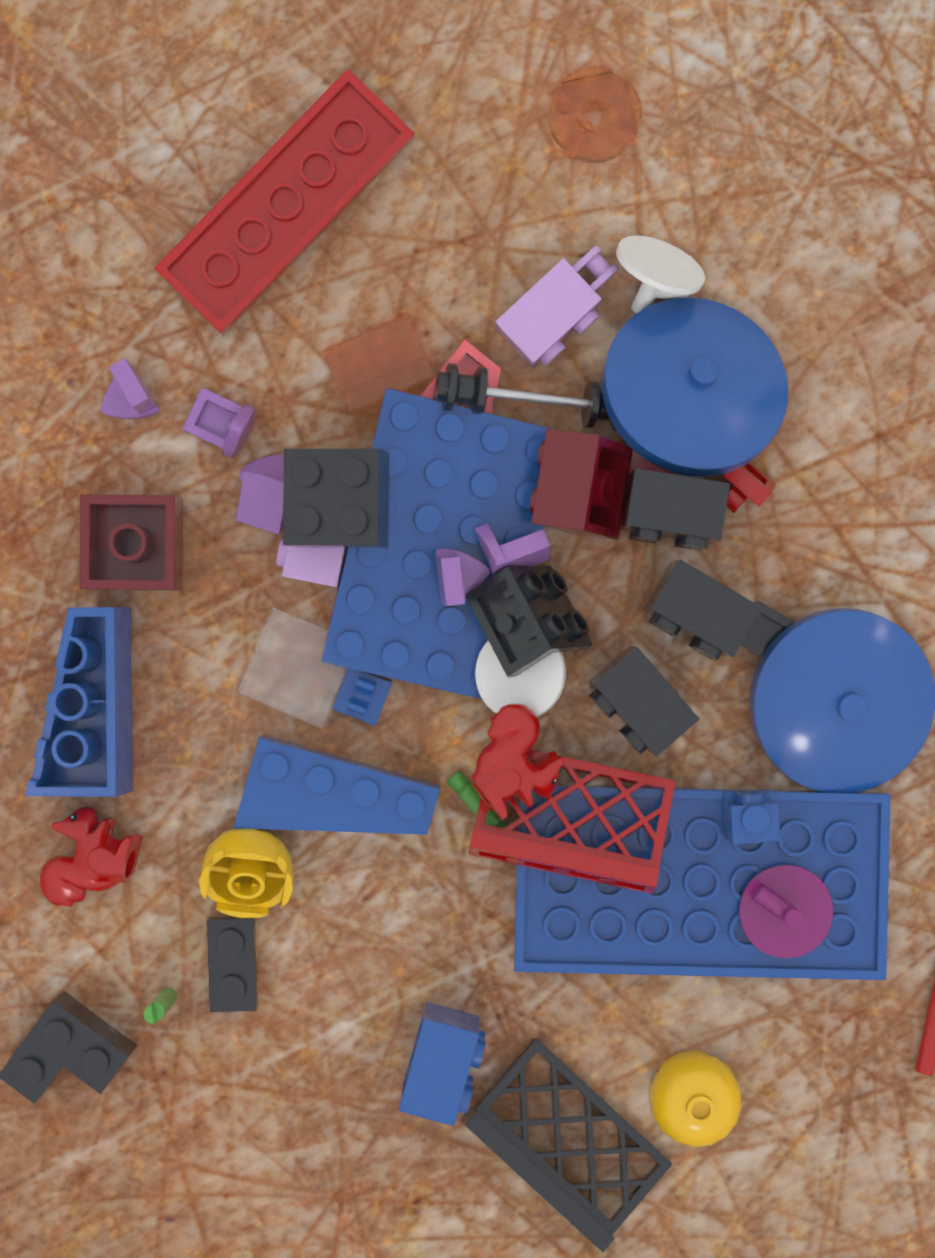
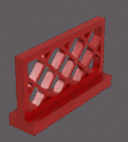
M531 749L526 753L531 762L547 754ZM562 756L565 761L561 768L565 769L574 784L554 797L551 795L544 797L546 802L526 815L512 796L507 801L519 819L506 828L485 825L488 807L480 799L469 846V855L652 894L656 889L676 780ZM575 771L589 775L580 780ZM598 776L609 778L620 793L600 807L597 806L584 786ZM621 781L634 785L626 790ZM644 786L664 790L660 808L644 817L630 796ZM579 790L592 812L571 825L557 803ZM624 799L638 822L617 835L603 815V812ZM551 807L565 829L552 838L538 836L529 820ZM597 817L611 838L598 848L584 846L575 830ZM658 817L656 832H654L649 822ZM524 825L529 834L514 830ZM643 827L653 842L650 860L631 856L621 840ZM570 835L575 844L559 840ZM615 844L620 853L606 850Z

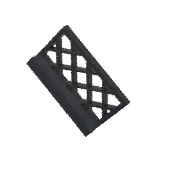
M536 1038L533 1039L474 1108L471 1107L467 1114L460 1119L472 1133L602 1252L615 1239L612 1235L672 1165L665 1156ZM538 1053L550 1064L551 1084L526 1086L525 1066ZM557 1071L570 1083L558 1084ZM518 1075L519 1086L508 1087ZM577 1089L584 1095L585 1115L560 1117L558 1090ZM551 1091L553 1117L527 1119L526 1092ZM502 1093H519L520 1119L500 1120L488 1108ZM591 1103L603 1114L592 1115ZM611 1120L618 1129V1146L594 1148L592 1121ZM585 1122L586 1149L561 1150L560 1123ZM553 1124L554 1151L535 1152L528 1145V1125ZM521 1126V1138L509 1127ZM625 1134L637 1145L626 1146ZM646 1152L657 1164L645 1178L628 1179L626 1153ZM619 1153L620 1180L595 1181L594 1155ZM587 1155L588 1182H567L563 1178L562 1157ZM555 1157V1170L543 1158ZM628 1186H637L629 1196ZM621 1187L622 1205L608 1219L597 1209L596 1188ZM589 1189V1201L577 1190Z

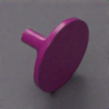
M775 865L756 874L746 885L740 899L739 918L745 935L759 950L778 958H795L811 952L825 939L832 924L833 904L826 886L812 872L796 865Z

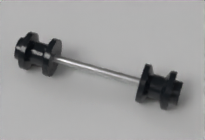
M448 363L445 372L438 371L436 375L434 399L443 402L442 410L451 411L456 402L467 403L470 405L473 414L480 415L485 405L486 396L582 408L581 420L583 427L593 428L597 420L609 421L611 429L616 431L606 411L598 382L589 381L585 388L583 399L487 387L488 372L487 368L478 367L472 376L459 374L457 365Z

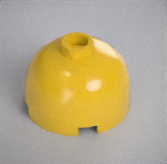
M233 828L224 831L208 846L200 867V892L205 900L208 895L210 899L215 901L216 910L221 913L238 918H260L269 915V908L276 906L280 902L282 908L288 903L293 892L294 874L291 854L280 838L265 829Z
M699 1050L679 1052L665 1060L658 1068L659 1071L654 1076L648 1091L650 1110L660 1130L675 1142L690 1147L711 1146L726 1138L736 1126L742 1108L740 1085L730 1067L717 1057Z

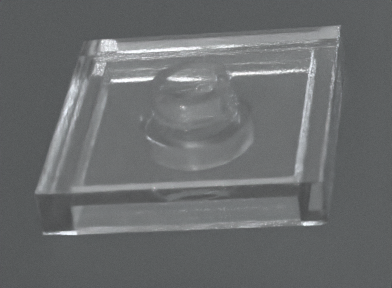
M273 607L237 693L323 728L348 668L321 662L328 632L327 629Z

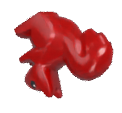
M520 703L507 704L501 707L500 711L491 718L492 724L487 733L492 741L481 751L475 772L469 777L470 783L491 812L494 810L501 820L505 819L508 815L506 801L512 796H516L529 808L534 804L532 790L541 797L550 796L556 787L559 769L565 761L562 756H557L555 751H551L532 762L529 760L526 753L538 740L540 723L534 711Z
M91 806L81 807L65 820L52 823L51 827L53 830L76 841L74 856L58 855L50 858L43 865L40 874L42 894L50 903L56 906L72 907L75 902H82L85 899L86 891H106L119 883L128 882L136 868L143 836L133 834L125 836L121 840L114 838L115 819H103L98 826V813Z

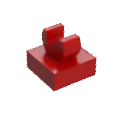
M749 462L745 466L724 475L733 484L729 488L726 507L735 513L747 498L760 507L772 494L776 484Z

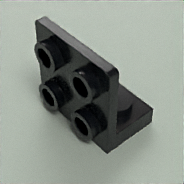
M507 566L465 595L507 677L518 676L552 653L583 651L592 646V641L587 634L589 627L585 618L573 608L566 594L567 585L565 580L551 566Z

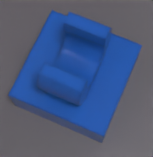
M348 668L332 709L376 726L393 682L367 672Z

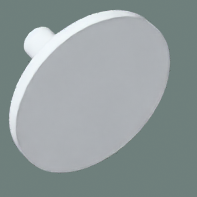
M639 235L628 236L619 242L616 249V256L620 264L631 275L642 281L631 306L635 313L652 305L655 298L665 300L687 298L689 294L698 292L705 282L703 269L691 256L662 240Z
M487 641L477 659L475 669L476 685L485 704L495 713L499 712L500 708L507 704L520 703L533 710L537 717L541 716L552 708L563 691L566 679V666L562 652L552 653L518 676L507 677L491 644Z

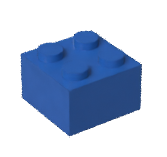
M426 1001L402 1087L399 1105L400 1112L451 1126L455 1125L458 1112L467 1114L473 1092V1076L468 1075L470 1067L479 1069L486 1045V1040H484L486 1031L479 1030L478 1015Z

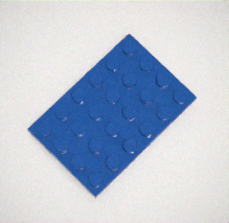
M386 388L371 449H381L389 453L388 548H347L321 662L482 699L476 685L475 669L479 653L488 639L466 597L465 604L446 606L441 602L435 550L437 548L459 550L478 559L490 569V574L484 580L485 582L493 574L474 528L488 524L499 546L545 528L531 523L533 515L530 511V498L533 490L538 485L540 473L538 450L541 443L545 441L546 430L550 428L482 412L480 415L473 414L471 409L454 405L451 411L442 410L443 402Z

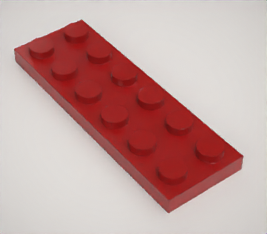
M347 69L154 269L223 336L415 138V133L358 77Z

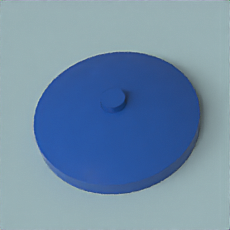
M687 297L654 303L636 313L623 325L614 338L605 358L602 370V395L606 411L613 426L622 439L637 454L665 470L682 475L702 477L715 476L737 470L754 460L764 451L776 435L784 419L788 404V381L782 359L776 347L756 323L727 305L712 300Z
M834 608L819 611L799 619L782 631L772 641L760 659L754 673L750 691L751 722L756 738L764 753L780 771L792 780L807 788L824 793L862 792L875 788L895 777L910 764L921 750L931 729L935 712L934 678L928 660L920 646L904 629L892 621L868 611L852 608Z

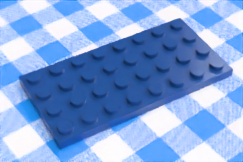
M556 785L551 796H556L570 786ZM585 786L598 807L620 794L616 787ZM642 787L630 796L644 817L660 808L664 790ZM674 788L659 865L660 871L657 886L652 894L516 865L514 972L886 980L891 794L771 790V799L778 803L781 841L732 844L726 839L723 792L749 790ZM532 790L533 806L529 808L519 799L518 805L526 815L545 803L546 799L537 795ZM579 790L557 803L571 825L592 812ZM624 799L603 812V815L617 835L638 822ZM551 807L529 820L538 836L552 838L565 829ZM597 817L575 830L584 846L598 848L611 839ZM658 817L649 822L654 832H656ZM524 825L517 828L518 832L529 834ZM643 827L621 840L631 856L650 860L653 842ZM570 835L559 840L575 844ZM615 844L606 850L620 853ZM775 865H796L812 872L826 886L833 904L832 924L825 939L811 952L795 958H778L762 952L747 938L740 923L739 904L746 885L756 874Z

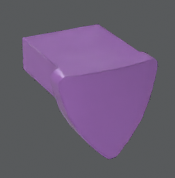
M124 358L109 367L114 379L110 383L102 402L101 411L103 414L118 419L131 420L149 417L159 412V407L135 366Z
M201 388L182 429L222 448L223 455L233 459L248 437L255 419L256 408L248 404L242 407L209 390Z
M282 454L259 458L241 468L239 479L243 482L236 521L280 534L283 529L284 455Z
M488 524L474 528L493 576L507 566L532 567L550 559V544L544 529L499 546Z
M437 548L435 550L441 602L446 606L465 604V595L484 582L490 574V569L478 559L459 550Z

